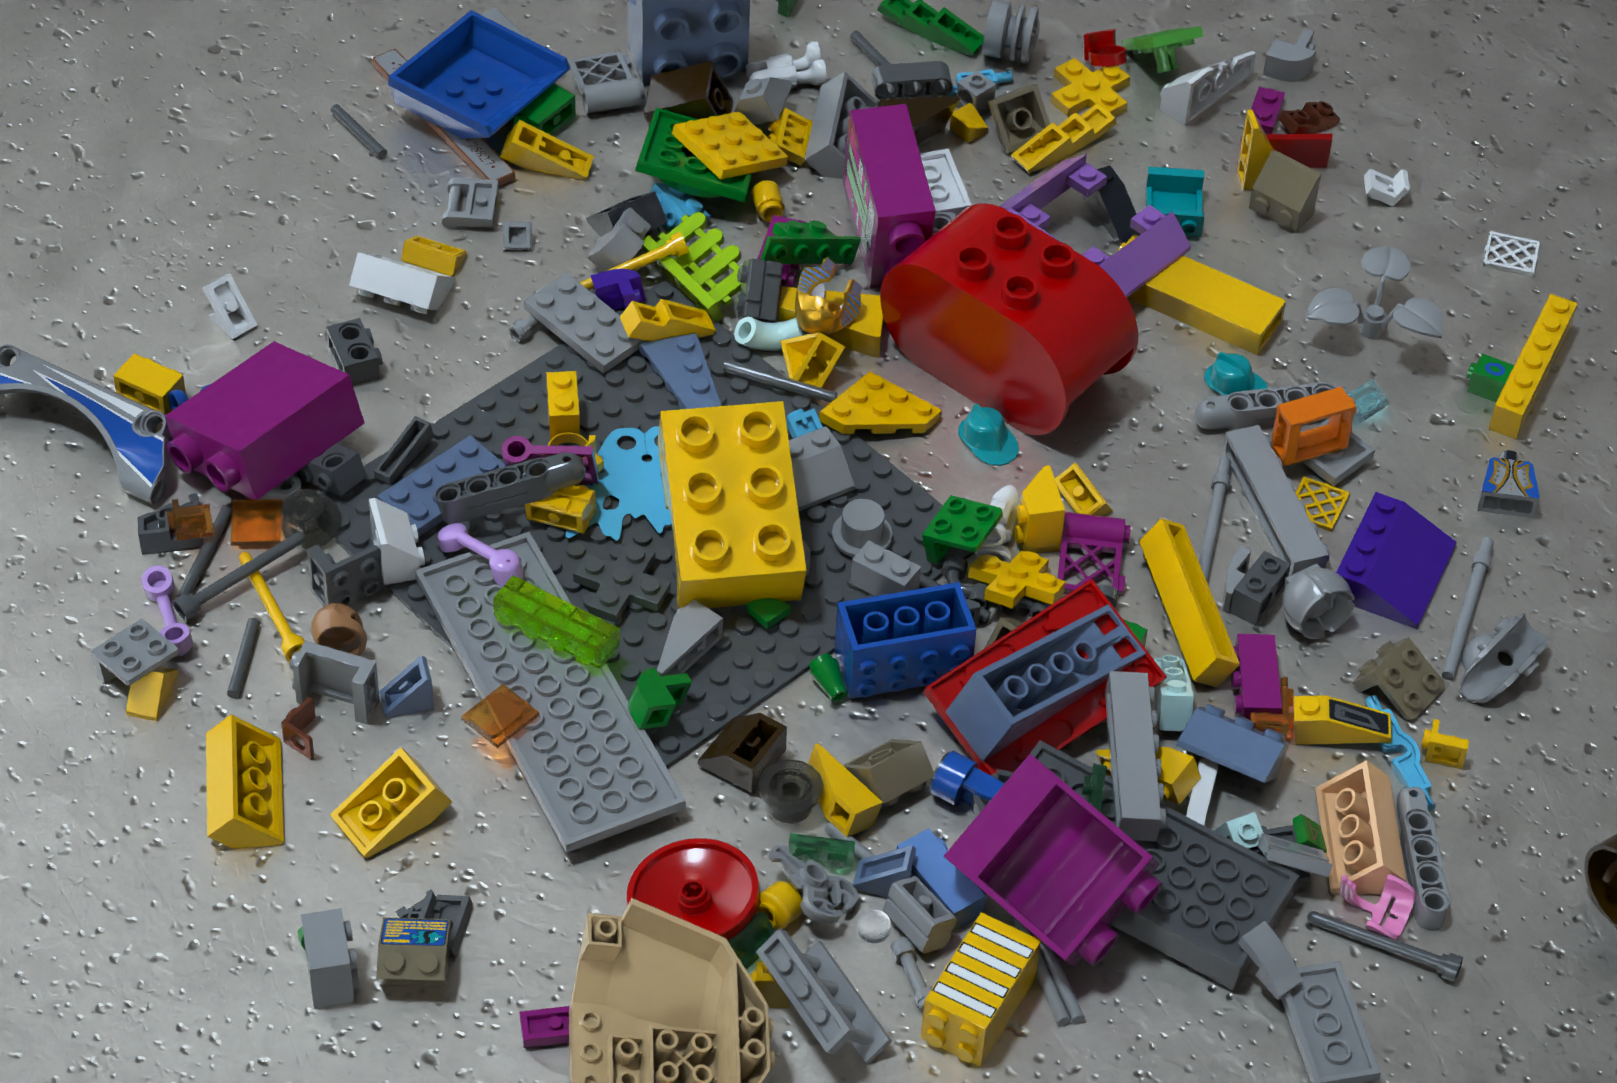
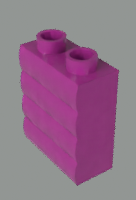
M1031 754L1028 755L944 855L949 862L1073 967L1082 957L1092 966L1096 965L1109 952L1119 937L1109 927L1114 918L1125 905L1135 914L1140 913L1153 900L1162 886V883L1152 875L1160 865L1155 858Z

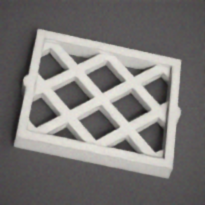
M1490 231L1484 250L1483 266L1533 277L1538 261L1540 241ZM1494 239L1499 245L1492 247L1490 245L1491 240ZM1514 243L1518 249L1511 251L1507 246ZM1503 248L1507 253L1501 256L1496 250ZM1534 248L1535 254L1531 255L1527 250ZM1523 252L1526 258L1520 260L1516 254ZM1489 253H1492L1496 258L1489 260L1487 257ZM1512 257L1516 262L1508 264L1505 259ZM1531 261L1533 264L1531 268H1528L1524 263Z

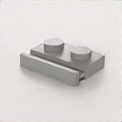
M1261 834L1258 847L1263 855H1265L1266 860L1294 867L1304 872L1329 877L1333 865L1329 863L1330 860L1323 850Z

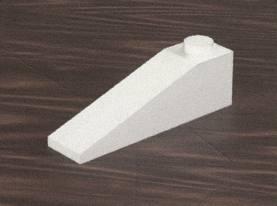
M1250 51L1182 75L1172 83L1166 84L1160 93V110L1186 125L1253 74L1256 53Z

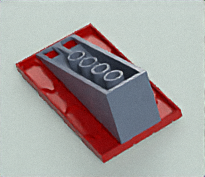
M1090 579L928 685L923 693L930 703L933 704V707L947 726L951 728L952 733L967 753L971 755L972 760L978 763V768L988 775L997 773V769L1014 773L1039 741L1062 751L1074 741L1107 721L1105 690L1110 671L1148 673L1149 686L1154 688L1163 683L1167 676L1093 579Z

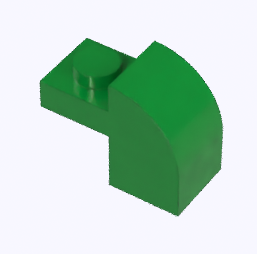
M650 668L640 674L628 701L629 713L639 730L667 726L675 706L683 704L692 684L687 673L659 676L655 668Z

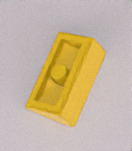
M416 235L404 241L401 260L444 275L453 276L466 258L467 252L466 250Z
M1076 462L1055 478L1059 491L1076 513L1104 516L1113 511Z

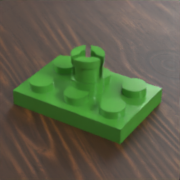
M1202 26L1169 29L1121 40L1122 47H1125L1126 51L1133 50L1134 55L1154 52L1157 73L1179 69L1175 47L1195 44L1194 39L1203 37Z

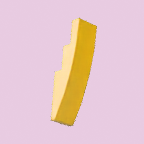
M1096 103L1081 116L1075 112L1058 126L1052 122L1012 153L1011 157L1030 174L1050 166L1090 144L1117 124L1116 118L1101 104Z

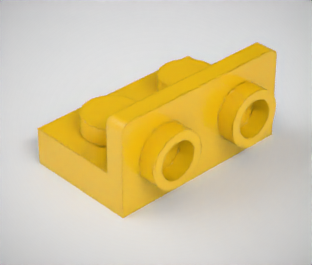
M784 108L778 120L769 123L768 130L771 132L768 138L789 156L788 160L801 166L805 161L813 121Z

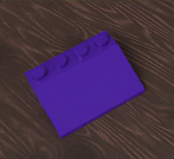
M1375 492L1336 573L1341 575L1350 586L1351 593L1355 598L1352 600L1355 605L1354 607L1418 629L1457 542L1404 501Z

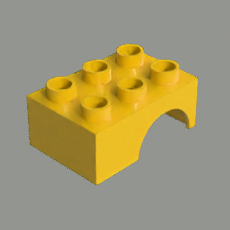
M784 402L660 411L658 450L665 508L670 511L673 529L678 609L686 607L693 599L707 608L747 605L751 601L764 598L776 599L782 602L801 600L806 576V563Z

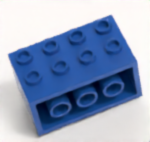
M960 582L838 602L834 651L850 699L930 685L974 656L977 629Z

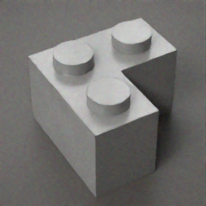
M341 908L301 914L314 1008L354 1002L353 989L359 988L355 948L348 949L347 945L348 941H353L350 921H343Z

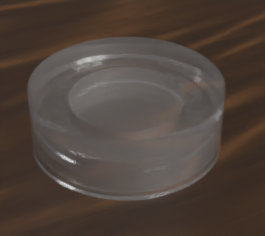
M867 910L860 915L857 932L861 939L868 943H880L888 938L891 921L883 911Z

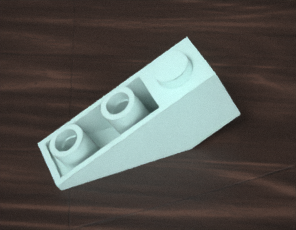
M1175 655L1153 658L1167 676L1163 683L1155 687L1156 714L1159 730L1183 731L1192 716L1194 701L1185 659Z

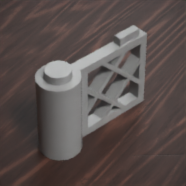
M621 51L568 60L571 68L570 71L582 96L586 114L641 105V99H645L643 83H638L637 79L632 77L629 68H632V63L628 54L623 55ZM618 62L614 67L606 65V63ZM589 67L590 69L588 71H585L579 68ZM598 71H601L607 74L605 76H601L596 73ZM615 76H617V77H620V78H623V79H622V80H614L613 78H614ZM588 81H593L597 83L585 86V83Z

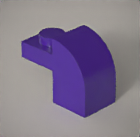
M612 269L590 275L595 295L613 310L622 307L626 309L631 301L638 303L646 301L641 278L636 271Z

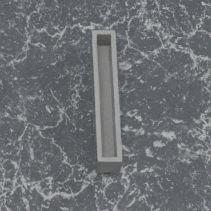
M1259 425L1226 432L1222 453L1224 457L1231 459L1230 468L1276 556L1291 564L1289 576L1314 564H1318L1321 568H1326V563L1330 559L1328 547L1326 544H1322L1315 523L1313 521L1310 522L1306 514L1304 502L1299 500L1294 492L1293 482L1290 478L1286 477L1281 459L1275 456L1269 437L1267 435L1264 436Z
M1110 671L1105 690L1116 826L1133 840L1156 841L1159 828L1165 827L1166 810L1165 808H1160V803L1163 801L1164 788L1162 783H1158V778H1160L1161 759H1156L1155 756L1158 753L1159 736L1153 734L1157 720L1156 710H1151V706L1154 703V687L1149 686L1148 673Z

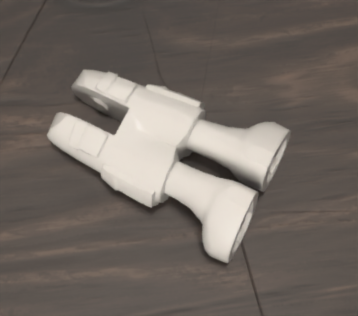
M817 41L810 42L807 45L806 54L800 59L792 60V56L787 53L750 62L746 65L749 81L769 77L791 81L793 84L791 88H796L797 84L821 86L827 82L826 65L824 59H821Z
M1006 485L994 493L990 505L1000 507L1003 517L981 548L975 552L976 558L983 554L996 556L999 560L1008 563L1012 561V553L1002 544L1010 542L1014 526L1018 520L1016 507L1020 504L1018 503L1019 494L1015 487Z

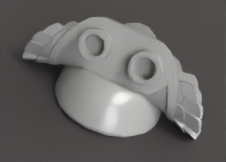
M1525 613L1518 617L1515 616L1512 620L1506 616L1494 629L1496 632L1480 634L1466 644L1462 654V662L1466 672L1461 678L1459 692L1468 702L1475 704L1477 702H1488L1507 689L1521 673L1527 677L1540 664L1535 659L1544 651L1547 646L1546 643L1550 641V638L1533 629L1527 621ZM1498 652L1508 653L1512 658V665H1502L1497 658Z

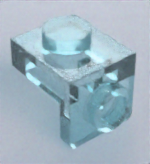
M1374 379L1369 380L1351 393H1348L1346 388L1343 387L1347 395L1352 397L1356 404V413L1354 415L1360 423L1390 404Z

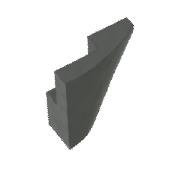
M198 493L188 495L190 502L175 507L172 503H169L158 511L149 512L137 517L142 555L203 545Z

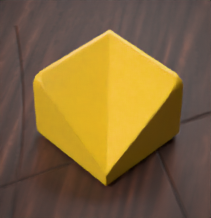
M971 103L954 111L950 117L949 128L967 143L988 131L987 125Z

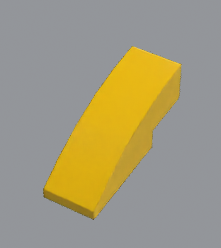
M660 299L655 307L631 301L620 316L628 337L653 341L694 333L697 334L698 338L713 335L716 332L706 310Z

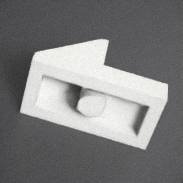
M230 273L202 287L215 311L208 315L209 318L231 339L257 326Z

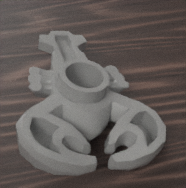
M777 844L771 849L768 855L769 859L772 862H780L781 868L787 876V881L803 897L800 907L803 913L811 920L822 924H831L839 921L842 914L852 910L858 901V891L852 883L839 876L827 875L825 867L813 859H809L805 864L802 860L789 854V847L784 844L782 846ZM828 893H829V895H830V898H831V900H832V903H830L829 901H827ZM841 903H843L844 907L842 911H833L834 907H838Z

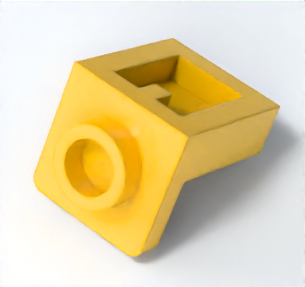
M1433 719L1431 730H1424L1421 748L1427 749L1425 762L1463 769L1469 740L1439 734L1440 720Z

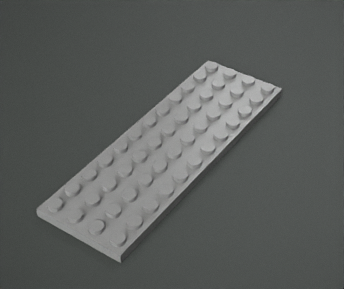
M530 532L488 545L496 550H512L519 556L524 576L523 580L515 586L504 587L498 585L493 580L489 560L474 551L415 570L416 581L566 853L686 808L684 796L645 729L639 730L628 710L627 698Z

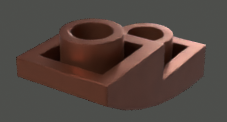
M1319 101L1306 102L1302 110H1282L1278 120L1292 134H1311L1339 123L1340 117L1333 111V107L1330 104Z

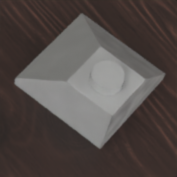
M772 77L760 80L753 79L746 83L734 112L744 114L754 125L776 121L793 84L790 80Z

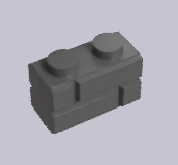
M752 258L744 261V265L739 266L737 281L741 282L740 294H736L734 301V310L738 311V319L749 316L762 322L777 321L783 271L782 263Z

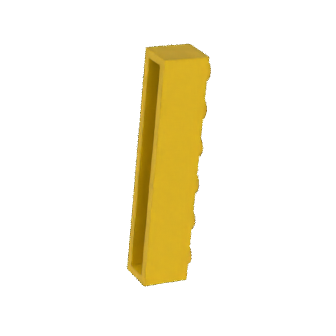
M1550 293L1495 403L1489 430L1517 439L1571 329L1578 303Z
M1161 518L1139 541L1144 558L1149 565L1153 581L1161 596L1162 604L1169 616L1171 627L1178 639L1180 650L1187 662L1190 676L1198 683L1218 687L1240 665L1185 526Z

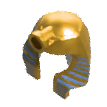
M828 257L823 260L820 266L805 267L803 269L796 291L795 317L801 329L809 334L821 332L824 335L837 332L846 327L860 313L862 286L853 279L848 281L844 292V303L841 306L824 297L825 287L823 283L831 282L837 265Z

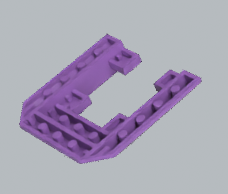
M1087 154L1066 159L1005 201L1000 207L1023 217L1029 224L1053 237L1043 230L1050 225L1051 217L1040 209L1071 187L1088 198L1106 185L1107 176L1086 163ZM1149 205L1131 218L1130 227L1141 235L1111 257L1094 246L1083 253L1082 256L1103 268L1118 284L1125 296L1128 297L1190 251L1191 245L1173 211L1168 215H1164Z

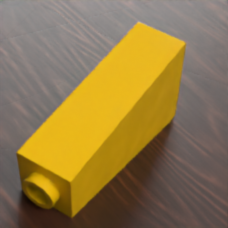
M782 286L777 314L778 322L796 318V287ZM824 291V297L829 301H834L839 306L844 303V292ZM861 294L859 315L843 329L826 336L844 345L847 349L872 357H879L884 320L880 295Z

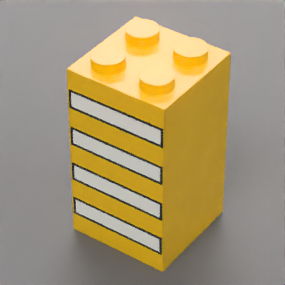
M981 912L924 1000L921 1038L933 1047L943 1048L955 1054L964 1062H972L981 1067L1036 979L1041 940Z

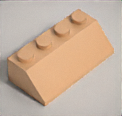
M1366 760L1315 787L1320 825L1327 849L1325 854L1330 860L1329 863L1333 865L1328 877L1330 893L1340 895V882L1344 874L1357 885V895H1381L1388 874L1407 882L1390 776Z

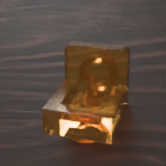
M178 499L172 500L173 511H167L169 529H175L177 541L214 536L210 504L180 508Z

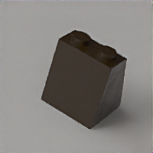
M712 61L651 76L650 87L647 89L648 98L644 107V116L646 121L651 123L655 108H660L699 120L711 116L730 114L733 99Z

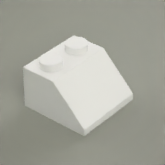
M376 498L369 499L373 545H377L381 551L384 585L415 580V570L425 565L422 547H416L415 544L419 542L416 524L410 525L406 512Z

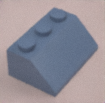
M1207 704L1206 708L1199 707L1195 709L1176 746L1264 783L1277 778L1290 745L1289 742L1283 740V734L1266 728L1265 732L1253 728L1254 722L1240 716H1236L1235 720L1224 716L1225 710L1211 704Z

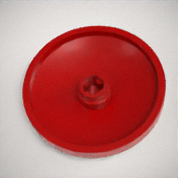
M685 839L657 849L637 866L628 883L627 905L631 898L729 940L742 931L753 918L760 900V886L754 865L736 847L714 839Z

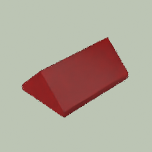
M1333 133L1265 134L1273 150L1309 168H1327Z

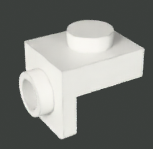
M1369 169L1364 175L1366 195L1374 200H1379L1394 207L1409 192L1408 172L1404 169H1401L1394 178L1373 169Z

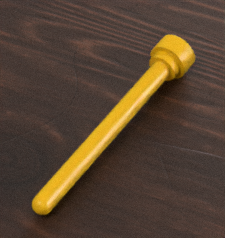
M678 232L670 236L671 239L666 241L667 244L609 270L630 269L635 271L671 254L673 257L676 255L681 257L690 252L682 233ZM591 277L579 282L589 291L594 289Z
M242 552L239 555V561L242 565L252 560L248 552ZM258 570L248 577L283 639L281 651L286 660L291 662L293 654L296 651H300L305 640L302 636L293 633Z

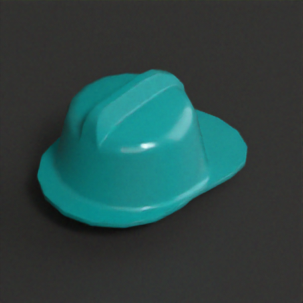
M1220 352L1215 363L1208 367L1204 375L1206 384L1222 396L1230 395L1234 392L1268 388L1267 383L1252 371L1249 360L1243 355L1236 353L1226 354Z
M978 404L973 405L972 411L958 427V435L962 441L984 463L995 466L1009 464L1016 458L1019 452V445L1015 436L1005 425L1001 413L994 408L981 407Z

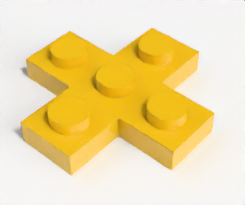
M1073 58L1054 68V77L1065 87L1051 93L1050 102L1067 117L1088 106L1091 108L1096 103L1101 104L1114 117L1127 111L1128 102L1116 92L1130 85V76L1120 67H1102L1091 72L1080 61Z
M1020 551L1010 563L999 560L998 557L993 555L981 554L969 566L968 572L969 578L989 584L985 589V600L1012 609L1023 596L1052 605L1064 593L1066 581L1057 579L1052 574L1045 573L1048 570L1049 559L1040 557L1037 553L1031 551Z

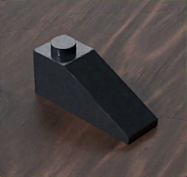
M1109 165L1097 169L1107 176L1106 185L1088 198L1084 195L1082 197L1120 247L1123 242L1127 243L1133 234L1137 236L1141 234L1130 227L1131 218L1137 213L1124 183Z

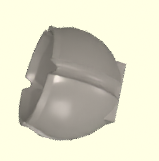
M1314 564L1285 578L1283 613L1294 630L1302 633L1309 639H1318L1324 637L1325 630L1333 633L1347 621L1355 605L1352 600L1355 598L1351 593L1350 586L1341 575L1331 569L1321 568L1318 564Z

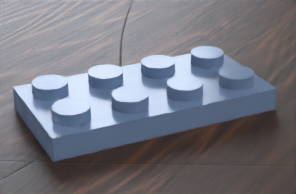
M470 435L379 494L377 498L406 512L410 525L416 524L419 537L443 521L434 497L436 490L440 486L503 468L505 464Z

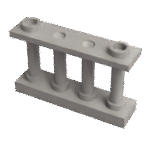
M778 929L756 951L826 1053L834 1055L847 1041H851L865 1063L869 1064L892 1042L889 1035L821 941H817L803 954L785 930Z

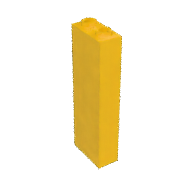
M1133 234L1127 243L1123 242L1118 251L1138 236ZM1186 256L1180 257L1127 297L1255 355L1260 352L1283 321L1286 300Z

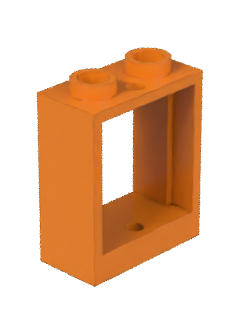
M1341 386L1277 405L1271 447L1277 457L1281 459L1283 466L1348 448L1350 434L1352 433L1353 417L1356 413V404L1353 398L1349 397ZM1330 417L1327 425L1300 432L1301 425Z

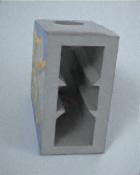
M1511 450L1502 452L1500 458H1491L1477 511L1534 518L1540 495L1533 464L1527 461H1519L1518 454Z

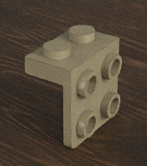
M1409 637L1394 644L1388 641L1376 651L1378 657L1363 664L1358 669L1361 674L1352 682L1359 692L1378 685L1407 721L1415 719L1445 688L1443 679Z

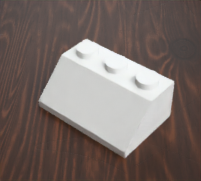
M358 252L349 286L358 288L357 293L360 295L374 298L376 293L385 296L384 302L400 306L402 301L411 304L410 310L427 314V310L439 309L455 284L456 278L378 254Z

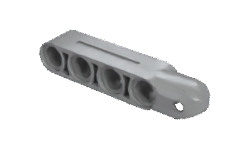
M1327 382L1240 391L1225 396L1208 397L1197 406L1194 417L1198 426L1204 430L1222 428L1237 430L1259 425L1261 429L1274 427L1277 405L1336 387ZM1213 404L1215 407L1208 408L1207 405ZM1325 418V419H1322V420H1318V421H1315V422H1311V423L1324 422V421H1326L1328 418Z
M1405 787L1397 795V812L1401 827L1400 843L1408 884L1416 892V900L1413 906L1414 916L1420 927L1426 930H1437L1444 924L1450 898L1432 815L1428 811L1424 791L1419 787Z

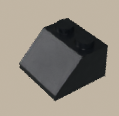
M655 191L631 197L586 218L588 224L600 237L612 231L623 212L630 207L651 225L645 238L648 235L652 236L661 232L659 227L668 223Z

